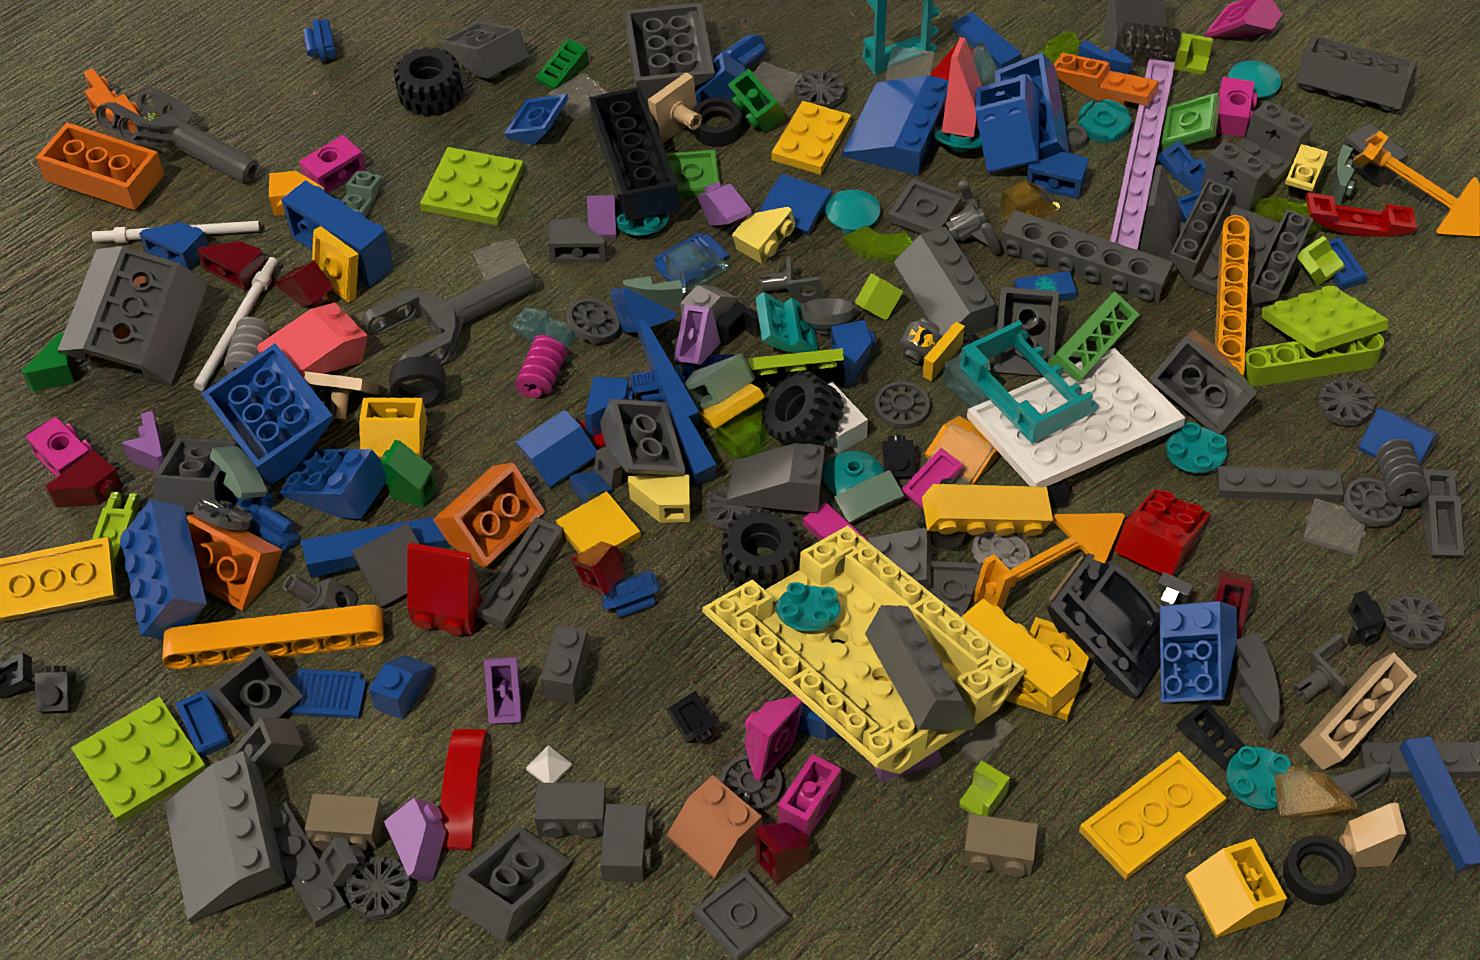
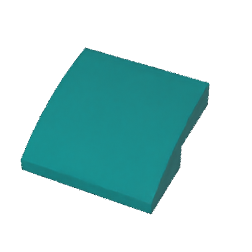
M765 292L756 297L763 342L792 353L818 351L815 329L802 318V303L794 298H790L785 303H782Z

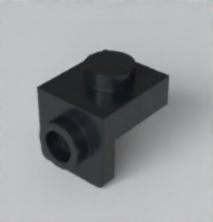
M740 302L730 311L721 314L716 321L720 341L724 346L743 330L754 337H758L761 334L758 313Z
M905 435L888 436V441H883L881 444L883 472L890 470L894 478L913 477V440H906Z
M1366 590L1355 593L1348 609L1349 614L1356 623L1353 625L1347 640L1350 646L1360 643L1366 645L1374 642L1379 637L1385 622L1380 606L1375 600L1371 599Z
M21 653L0 664V699H4L32 685V657Z
M66 665L46 666V673H35V712L72 710L71 678H76V672H66Z
M696 691L666 709L686 743L696 738L698 743L702 742L715 733L712 727L720 722L717 716L715 718L711 717Z

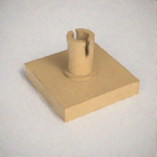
M686 72L648 99L649 110L662 144L688 126L691 130H695L702 122V116L693 111L697 105L694 78Z
M305 371L304 380L307 384L332 391L329 411L336 419L347 420L349 394L356 392L378 395L379 384L372 381Z

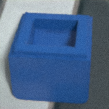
M596 471L573 474L569 477L571 489L584 503L606 491L608 494L613 493L612 488Z

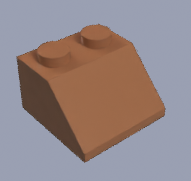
M712 775L689 796L668 831L667 838L716 880L755 843V829L762 825V816Z

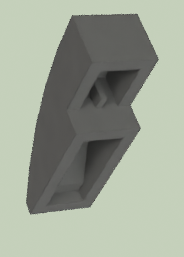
M1423 469V476L1426 480L1429 494L1424 501L1420 502V511L1430 554L1435 557H1463L1465 555L1460 496H1456L1455 470Z
M1256 632L1237 639L1232 660L1234 667L1238 671L1234 689L1268 740L1273 738L1279 722V690L1273 664L1266 647Z

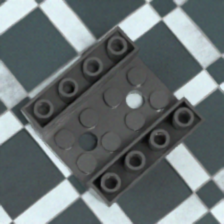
M1207 179L1170 252L1169 258L1189 286L1217 296L1219 240L1224 221L1232 215L1242 216L1249 222L1250 227L1247 306L1277 299L1312 224L1313 218L1286 209L1281 222L1278 223L1229 204L1234 188Z
M124 246L96 249L57 352L87 361L90 354L141 369L143 378L172 386L209 284L206 280L175 261ZM139 276H145L150 280L149 284L142 288L135 286L133 281ZM125 327L131 333L125 339H118L114 336L115 330Z

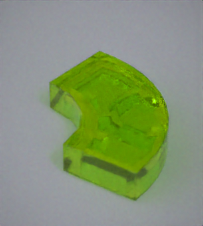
M1067 32L1051 38L1042 49L1038 50L1037 54L1043 52L1052 64L1056 62L1062 53L1078 56L1080 44L1076 32Z
M1287 198L1260 199L1253 207L1258 215L1278 223L1281 222L1286 209L1309 217L1306 203L1301 205L1289 202ZM1313 220L1307 235L1327 229V227Z
M867 226L843 236V244L854 253L868 259L870 257L887 259V262H894L913 242L905 231L897 234H881Z

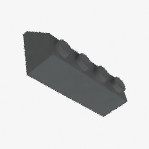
M946 226L920 234L893 262L894 268L927 320L940 328L939 333L941 336L955 322L965 326L964 334L976 333L993 327L996 304Z
M881 605L865 635L917 728L974 730L976 723L910 608L902 605Z

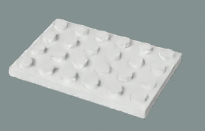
M1115 348L1107 350L1079 382L1064 369L1060 375L1069 386L1078 383L1082 387V391L1078 394L1079 396L1090 391L1093 394L1092 401H1096L1099 408L1094 413L1033 444L991 400L969 408L967 411V418L1030 487H1047L1181 428L1185 423V417ZM1082 361L1074 364L1080 370L1083 369ZM1045 377L1008 392L1018 403L1028 400L1041 415L1068 402Z

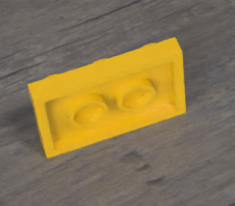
M802 101L771 152V160L821 175L851 123V114Z
M1035 617L1029 634L1038 642L1046 643L1060 659L1068 661L1075 666L1079 673L1080 687L1090 658L1065 632L1059 633L1053 622ZM1016 686L1005 701L1067 721L1077 693L1053 715L1049 714Z

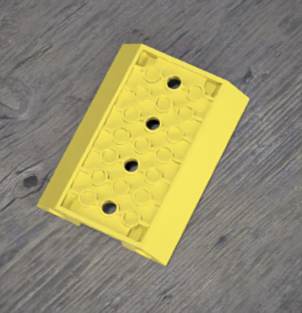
M848 525L801 551L800 570L764 590L752 579L702 607V612L870 763L878 769L897 774L903 773L967 730L917 728L865 635L881 605H902L910 608L963 698L976 724L999 709L1025 671L1020 664ZM801 582L804 585L834 588L837 591L841 611L838 619L832 625L816 631H801L785 625L779 619L776 612L777 601L787 591V586L790 583ZM835 639H839V640H843L845 643H844V644L839 643V642H834V643H832L831 641H832V640H835ZM882 676L889 679V681L875 680L874 678Z

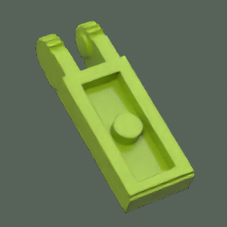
M112 492L106 507L102 509L92 538L94 540L109 537L112 540L115 567H119L124 553L120 545L121 535L135 520L140 505L138 494L130 493L124 509H120L122 496L120 492Z

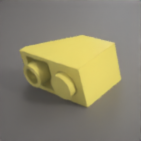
M1301 144L1285 184L1314 193L1322 175L1328 151Z
M783 207L748 215L732 234L736 249L763 264L768 257H772L776 253L781 241L793 232L795 220L792 209Z
M643 474L628 476L630 499L658 522H690L689 475L650 476Z

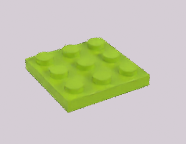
M447 147L420 202L421 211L498 226L525 169L524 161Z
M1325 286L1320 290L1302 293L1298 297L1277 301L1272 305L1262 307V319L1314 353L1388 329L1387 318L1335 286Z
M843 348L755 357L748 358L747 360L750 369L755 370L756 375L778 373L777 367H784L785 372L807 370V364H813V369L837 367V361L844 360Z
M160 696L71 747L118 824L188 784L206 769L204 762Z

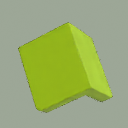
M1182 33L1174 69L1204 75L1213 39Z
M1325 236L1320 237L1297 254L1301 267L1316 286H1319L1345 268L1344 263L1334 252Z
M871 273L855 303L874 315L887 320L903 291Z
M981 760L974 770L973 783L961 798L959 806L971 814L991 817L1008 793L1010 777Z

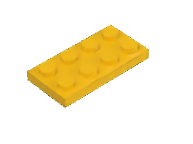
M109 537L0 559V623L118 598L113 545Z
M1178 751L1080 825L1079 832L1127 880L1225 805L1227 798Z

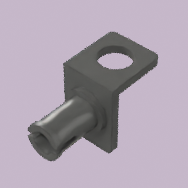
M791 256L786 257L787 269L784 272L760 275L762 292L787 289L790 292L791 298L799 302L824 297L819 277L796 280ZM806 285L816 288L812 293L800 291L801 287Z
M293 573L286 578L283 584V591L301 600L297 613L316 611L322 608H340L335 601L336 593H341L345 597L346 607L355 606L356 593L331 578L316 585H311Z
M1340 633L1312 653L1310 668L1314 672L1293 685L1294 692L1298 697L1301 694L1304 695L1301 697L1303 702L1307 703L1326 687L1330 688L1338 697L1344 695L1346 682L1326 662L1342 649L1344 637Z

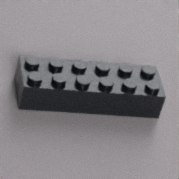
M641 87L589 97L592 124L626 221L680 210L678 185Z

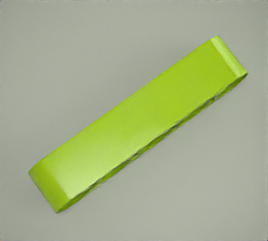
M1375 333L1316 353L1298 341L1255 347L1245 353L1243 377L1252 386H1263L1370 369L1377 365L1384 345V339L1379 333Z

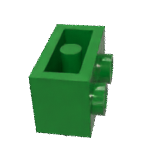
M749 68L728 84L734 96L731 101L736 103L741 111L744 110L747 113L745 117L754 129L759 127L766 134L786 119L778 101Z

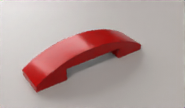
M1309 192L1306 194L1309 217L1322 226L1341 233L1365 237H1387L1408 234L1417 230L1414 210L1411 207L1386 204L1383 211L1336 205L1334 196Z
M454 729L452 732L446 758L440 803L441 822L446 830L441 850H473L476 826L475 807L481 761H484L486 729Z

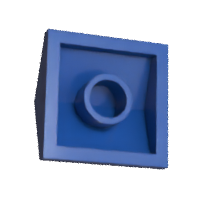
M567 94L526 99L504 132L505 137L534 145L548 132L569 99V96Z
M563 410L516 441V445L549 489L593 461L597 451L583 428L566 410Z

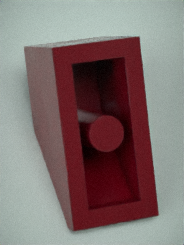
M242 241L205 246L197 250L203 270L244 291H247L252 286L251 282L254 276L265 265L263 252L258 247L250 246Z
M314 260L293 268L274 282L280 290L302 307L311 304L314 307L320 305L329 298L327 293L334 288Z
M92 450L47 484L45 489L53 505L59 508L100 505L110 498L112 492H117L123 485L116 469Z
M603 541L570 559L582 585L604 595L612 590L625 573L621 564L624 562V558L618 547Z
M1219 570L1213 602L1221 601L1236 607L1237 639H1240L1253 584L1252 578L1247 575Z
M788 822L761 825L755 829L756 862L776 885L809 863L810 843L807 837L800 830L795 831Z

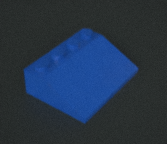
M925 75L876 82L842 151V156L918 176L935 140L934 131L936 127L943 123L949 80Z
M276 343L201 393L269 486L298 466L334 419L330 411Z

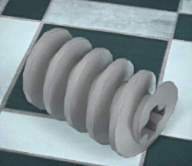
M244 317L237 322L224 362L225 369L229 374L260 353L257 350L258 344L270 337L268 333L269 326L266 322L254 317Z

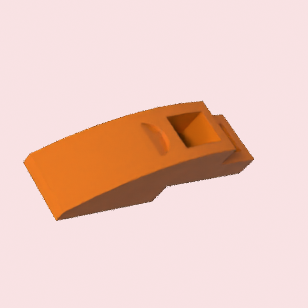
M1062 53L1053 64L1056 67L1058 79L1073 89L1099 101L1110 99L1119 102L1125 107L1129 102L1148 106L1159 90V81L1110 71V63Z
M93 68L83 72L89 87L84 92L94 115L99 105L115 102L141 116L135 102L130 103L125 94L117 96L115 91L110 92V87L104 76L99 77ZM106 108V117L113 122L114 115L110 109ZM128 120V129L135 134V124Z

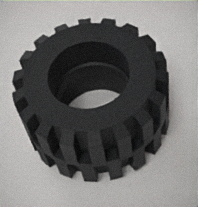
M424 47L421 50H412L410 54L406 53L403 55V59H399L396 62L397 66L394 67L393 71L400 104L404 105L407 111L412 110V113L417 115L422 113L423 116H429V114L437 115L441 111L446 112L450 110L451 106L454 107L458 104L457 100H461L463 86L459 63L453 54L449 55L448 51H440L436 47L433 49Z
M797 371L795 375L793 373L787 375L786 379L781 380L778 386L771 391V396L765 403L766 410L763 411V418H765L763 422L764 428L767 429L766 432L784 445L799 443L824 446L827 440L830 441L832 439L834 431L838 430L840 426L838 424L839 420L843 417L841 410L844 408V404L841 401L842 396L840 393L808 371Z
M763 509L761 513H757V510H750L749 515L742 513L738 515L737 521L732 519L728 523V529L725 528L722 539L723 569L728 580L734 581V586L738 588L753 579L765 590L797 572L800 566V537H798L797 528L792 527V521L788 518L783 520L782 514L778 512L770 514V510ZM760 547L774 551L766 556H755L748 553V551Z

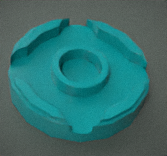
M1102 99L1101 102L1095 103V100L1086 103L1078 113V126L1086 130L1087 138L1090 140L1111 143L1121 140L1128 134L1131 127V118L1128 109L1117 101Z

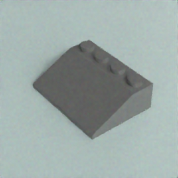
M701 3L625 10L626 36L635 88L641 87L646 103H648L649 98L685 72L693 76L694 86L715 77Z
M1313 36L1304 51L1295 82L1301 83L1300 86L1305 89L1316 90V88L1327 90L1326 93L1332 96L1342 97L1344 94L1352 96L1356 102L1367 104L1371 101L1378 103L1382 109L1393 111L1395 108L1401 109L1416 62Z
M244 751L211 764L164 803L189 922L198 920L286 883L260 768Z

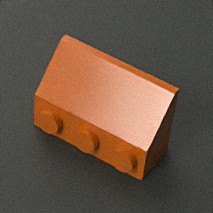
M514 462L492 466L440 512L433 521L452 547L460 552L470 553L473 561L482 567H487L532 524L536 517L539 518L545 510Z
M195 514L188 515V526L203 589L240 610H246L274 578L283 550L246 530H231L218 527L200 519Z

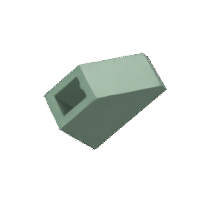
M740 353L694 371L683 385L700 411L722 402L754 381L755 376L743 354Z

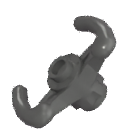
M961 180L958 186L967 207L950 217V221L946 222L949 232L955 242L959 240L963 242L972 237L987 245L991 252L997 255L1001 252L998 239L981 208H979L968 182Z

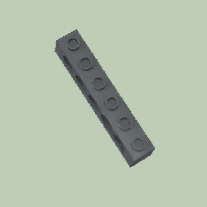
M1017 210L1013 211L1001 234V252L1061 272L1070 271V274L1157 304H1159L1170 281L1173 262Z

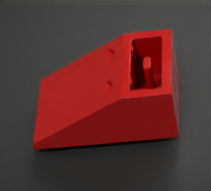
M1154 489L1126 519L1114 552L1158 573L1163 574L1165 572L1173 576L1181 567L1209 520L1211 513L1204 511L1198 504L1186 503L1175 498V495L1169 491Z

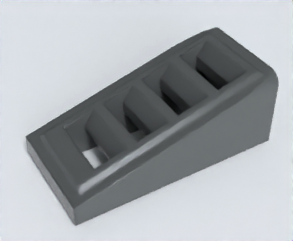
M1384 762L1329 777L1320 781L1315 797L1330 815H1335L1381 787L1385 782L1390 767Z

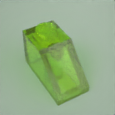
M763 400L715 429L716 445L733 460L758 454L760 449H762Z

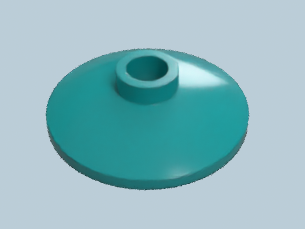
M943 124L936 127L934 131V136L938 141L950 146L956 152H965L967 149L982 146L979 128L976 129L974 137L942 132Z
M846 451L835 455L827 462L824 468L823 479L827 489L834 496H837L851 487L883 473V469L880 463L867 453Z

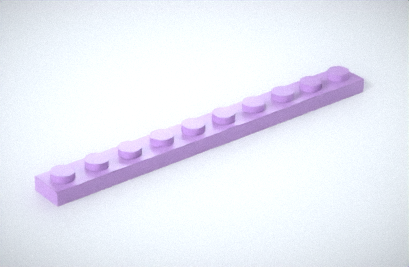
M1149 59L1145 78L1159 81V90L1148 106L1139 104L1110 240L1136 250L1139 245L1175 62Z

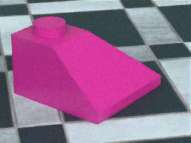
M1239 0L1225 7L1207 30L1205 36L1209 38L1253 37L1261 33L1266 35L1276 28V23L1281 18L1282 13L1273 0Z
M797 696L766 702L758 712L753 711L745 722L744 728L747 729L744 744L754 779L759 782L795 744L803 702Z

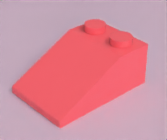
M960 37L951 58L942 132L974 137L976 129L979 128L975 112L976 88L981 87L982 83L966 38Z
M336 303L310 309L258 344L257 350L261 353L276 343L304 379L305 371L324 374L362 363L368 335Z

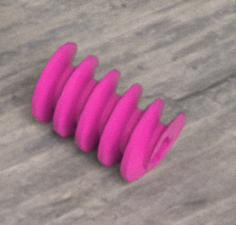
M535 336L523 366L519 371V375L515 380L516 389L527 398L533 399L551 393L552 385L556 382V376L559 374L560 367L567 356L568 351L566 347L550 336Z

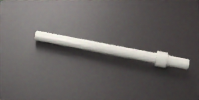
M259 221L190 225L200 228L205 235L260 232ZM114 227V230L93 231L92 240L93 242L115 241L116 244L128 243L129 240L141 239L139 233L149 228L127 229V227Z
M269 257L263 269L254 276L251 282V289L193 385L196 389L201 391L205 389L230 347L237 322L249 315L262 291H266L272 281L271 276L279 264L277 259Z

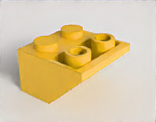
M363 398L359 421L360 449H372L382 460L384 452L390 449L396 439L403 442L422 458L427 427V416L423 398Z
M1255 838L1223 848L1185 876L1216 938L1279 917L1287 900Z

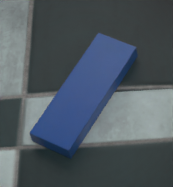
M973 12L952 22V30L962 38H966V41L998 69L1021 61L1022 53Z

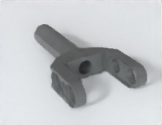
M148 88L142 90L138 95L140 108L143 113L154 118L152 122L115 102L101 104L95 111L96 120L102 127L135 145L153 148L176 147L244 184L249 183L257 172L258 161L190 125L189 121L192 114L189 106L158 89ZM147 94L152 96L154 100L153 107H150L146 102ZM168 105L173 107L175 111L168 113ZM106 108L112 111L114 115L113 122L107 119L105 114ZM128 120L135 124V134L128 129Z
M522 263L447 301L429 292L407 290L367 310L363 315L362 323L370 333L383 334L422 315V319L429 326L435 337L405 351L398 361L408 357L421 356L431 358L442 365L454 359L459 346L458 335L463 324L535 289L536 281L529 267ZM407 304V307L403 311L397 313V310L401 306ZM382 317L377 324L371 325L376 318ZM438 348H441V350H440L437 354H435L434 356H431V354H432L435 350H437Z

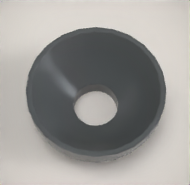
M818 298L807 301L801 306L803 320L811 327H814L818 333H831V326L846 324L853 317V304L845 299Z

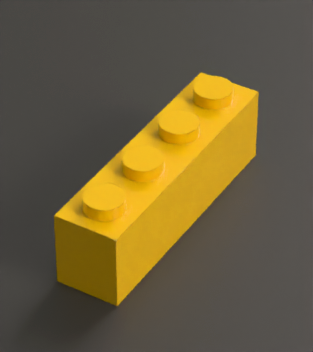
M933 484L922 496L927 531H939L940 534L945 535L955 532H968L970 535L995 532L1000 536L1012 533L1036 536L1041 534L1053 521L1047 487Z
M981 599L961 617L1025 669L1023 676L1015 686L1049 714L1053 715L1079 691V673L1075 666L1056 656L1046 643L1038 642L1023 625L1015 624L1000 607L992 606L985 599Z

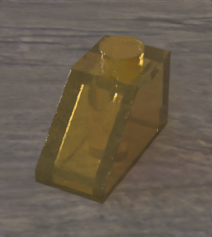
M1024 179L1002 190L1000 214L1007 221L1014 210L1041 218L1059 209L1061 204L1044 187Z
M1306 765L1291 766L1287 768L1288 773L1274 775L1279 816L1299 818L1357 809V802L1323 772L1309 771Z

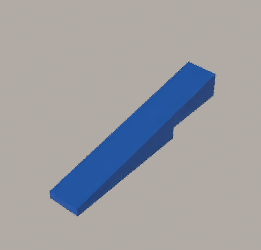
M644 319L638 322L639 339L650 369L653 372L662 401L667 403L676 439L695 488L716 478V463L695 428L699 426V410Z
M435 517L300 540L311 578L358 566L351 553L353 550L406 523H409L419 544L443 549L451 548L452 546L447 542L433 521Z

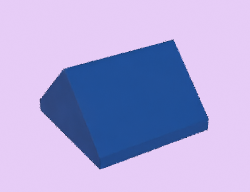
M615 288L610 292L623 332H639L638 322L645 319L649 327L674 319L677 314L627 288Z
M1381 407L1377 409L1357 450L1376 458L1379 448L1392 439H1405L1413 444L1417 459L1421 465L1440 433L1386 407Z

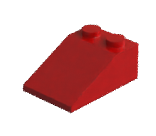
M409 542L407 547V610L411 623L425 630L434 628L444 630L451 635L465 634L472 636L478 620L476 610L482 602L471 554Z

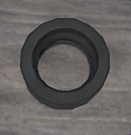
M717 97L703 100L695 106L693 111L702 116L700 126L693 130V135L699 142L712 147H721L733 143L740 137L742 132V113L736 103L726 98ZM712 117H723L732 121L723 127H710L703 124L705 120Z
M416 356L402 359L391 368L389 382L392 398H423L425 408L437 404L444 398L446 393V375L443 366L439 362L431 358ZM411 379H425L432 383L425 386H410L403 382Z
M1311 835L1302 837L1292 845L1283 864V878L1287 888L1298 899L1313 905L1322 906L1336 902L1343 897L1353 877V862L1349 852L1339 842L1326 836ZM1312 854L1328 859L1338 871L1336 883L1321 886L1307 881L1298 870L1300 858Z

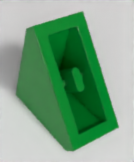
M59 332L21 371L30 390L38 391L75 383L73 358L57 352L63 333Z

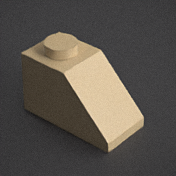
M1398 803L1387 804L1348 822L1343 835H1340L1339 843L1349 852L1353 868L1391 865L1406 835Z

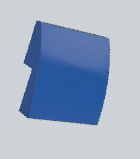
M782 174L770 190L759 212L789 207L792 209L795 220L793 231L810 236L818 216L823 215L826 204L833 192L832 190Z

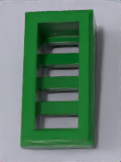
M568 38L535 77L536 81L557 91L589 63L587 48ZM553 74L557 76V78L555 79L550 75Z

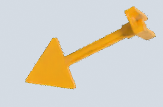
M1378 131L1367 138L1365 141L1367 146L1362 153L1354 157L1353 163L1362 167L1373 161L1380 167L1385 166L1448 207L1449 212L1437 228L1436 234L1480 237V183L1476 177L1469 181L1459 198H1455L1392 157L1391 152L1383 148L1388 139L1387 135Z
M1122 513L1054 514L1053 522L1069 538L1011 570L995 554L985 558L972 599L976 603L981 599H985L992 606L996 605L1003 610L1010 588L1014 587L1016 582L1077 549H1081L1085 554L1095 555L1092 560L1105 564L1125 515Z

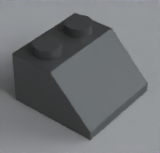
M262 647L251 652L204 691L224 716L245 734L260 717L278 718L303 697Z

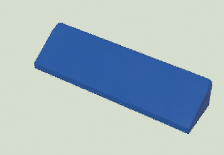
M1432 737L1405 740L1399 749L1457 871L1461 872L1479 866L1480 837Z

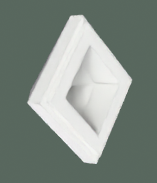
M548 745L526 767V770L542 783H557L573 767V764Z

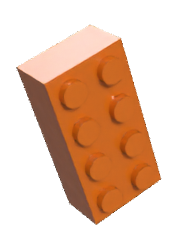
M68 122L65 123L36 157L45 181L132 210H136L165 175L157 151Z

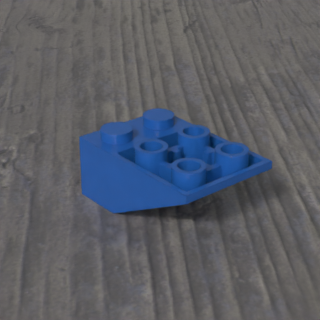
M1026 75L977 87L975 112L987 172L990 174L1039 162V90Z
M310 449L295 472L287 478L285 486L280 491V495L338 518L361 519L385 485L386 476L384 468L381 466L380 458L372 449Z
M1221 601L1160 606L1161 703L1224 700L1237 642L1236 607Z

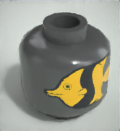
M927 319L910 322L899 341L900 348L905 352L903 356L908 361L916 364L924 361L925 356L942 338L939 333L940 328Z

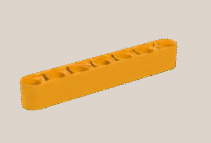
M1232 215L1224 221L1219 240L1215 347L1244 375L1250 227L1249 222L1244 217Z
M359 605L173 627L165 630L163 633L162 661L168 668L185 669L241 662L251 652L260 647L264 649L270 658L372 647L382 643L384 640L383 610L376 605Z

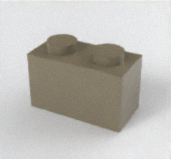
M313 793L305 825V833L309 843L319 849L326 850L334 837H345L349 845L359 846L362 852L366 849L377 850L384 818L380 799Z
M969 814L962 866H968L980 872L988 870L1000 871L1012 877L1031 876L1038 824Z

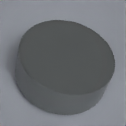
M1078 125L1066 126L1069 150L1082 149L1087 141L1086 130Z

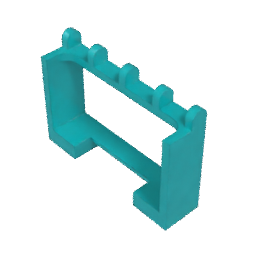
M866 0L874 10L875 17L874 37L871 36L863 39V60L874 74L937 52V46L932 43L930 44L931 38L938 35V28L932 26V18L937 17L940 12L939 7L933 6V0H923L921 40L916 36L885 47L887 0Z
M1018 320L962 347L959 368L1033 444L1094 413L1099 408V405L1096 401H1092L1093 394L1090 391L1079 396L1078 394L1082 391V387L1078 383L1069 386L1060 377L1063 373V368L1059 364L1053 367L1047 364L1042 358L1045 350L1041 346L1033 349L1025 341L1029 334L1024 329L1022 330L1023 324ZM1015 346L1068 402L1043 415L1028 400L1018 403L988 372L990 364L988 359Z

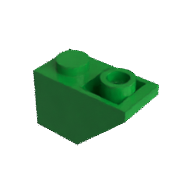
M395 439L390 449L384 452L381 460L391 499L425 508L437 485L433 467L403 442Z

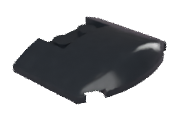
M1086 554L1048 604V613L1058 632H1065L1105 674L1103 679L1129 697L1137 698L1161 664L1160 610L1141 585L1124 570L1110 561L1104 564L1092 560L1095 555Z

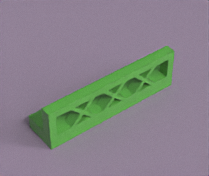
M1114 291L1047 364L1050 367L1059 364L1079 382L1140 314ZM1117 307L1128 319H1116L1114 308ZM1100 325L1110 326L1112 336L1102 335ZM1086 340L1096 342L1097 352L1087 351ZM1070 356L1081 357L1083 369L1080 370L1068 358Z

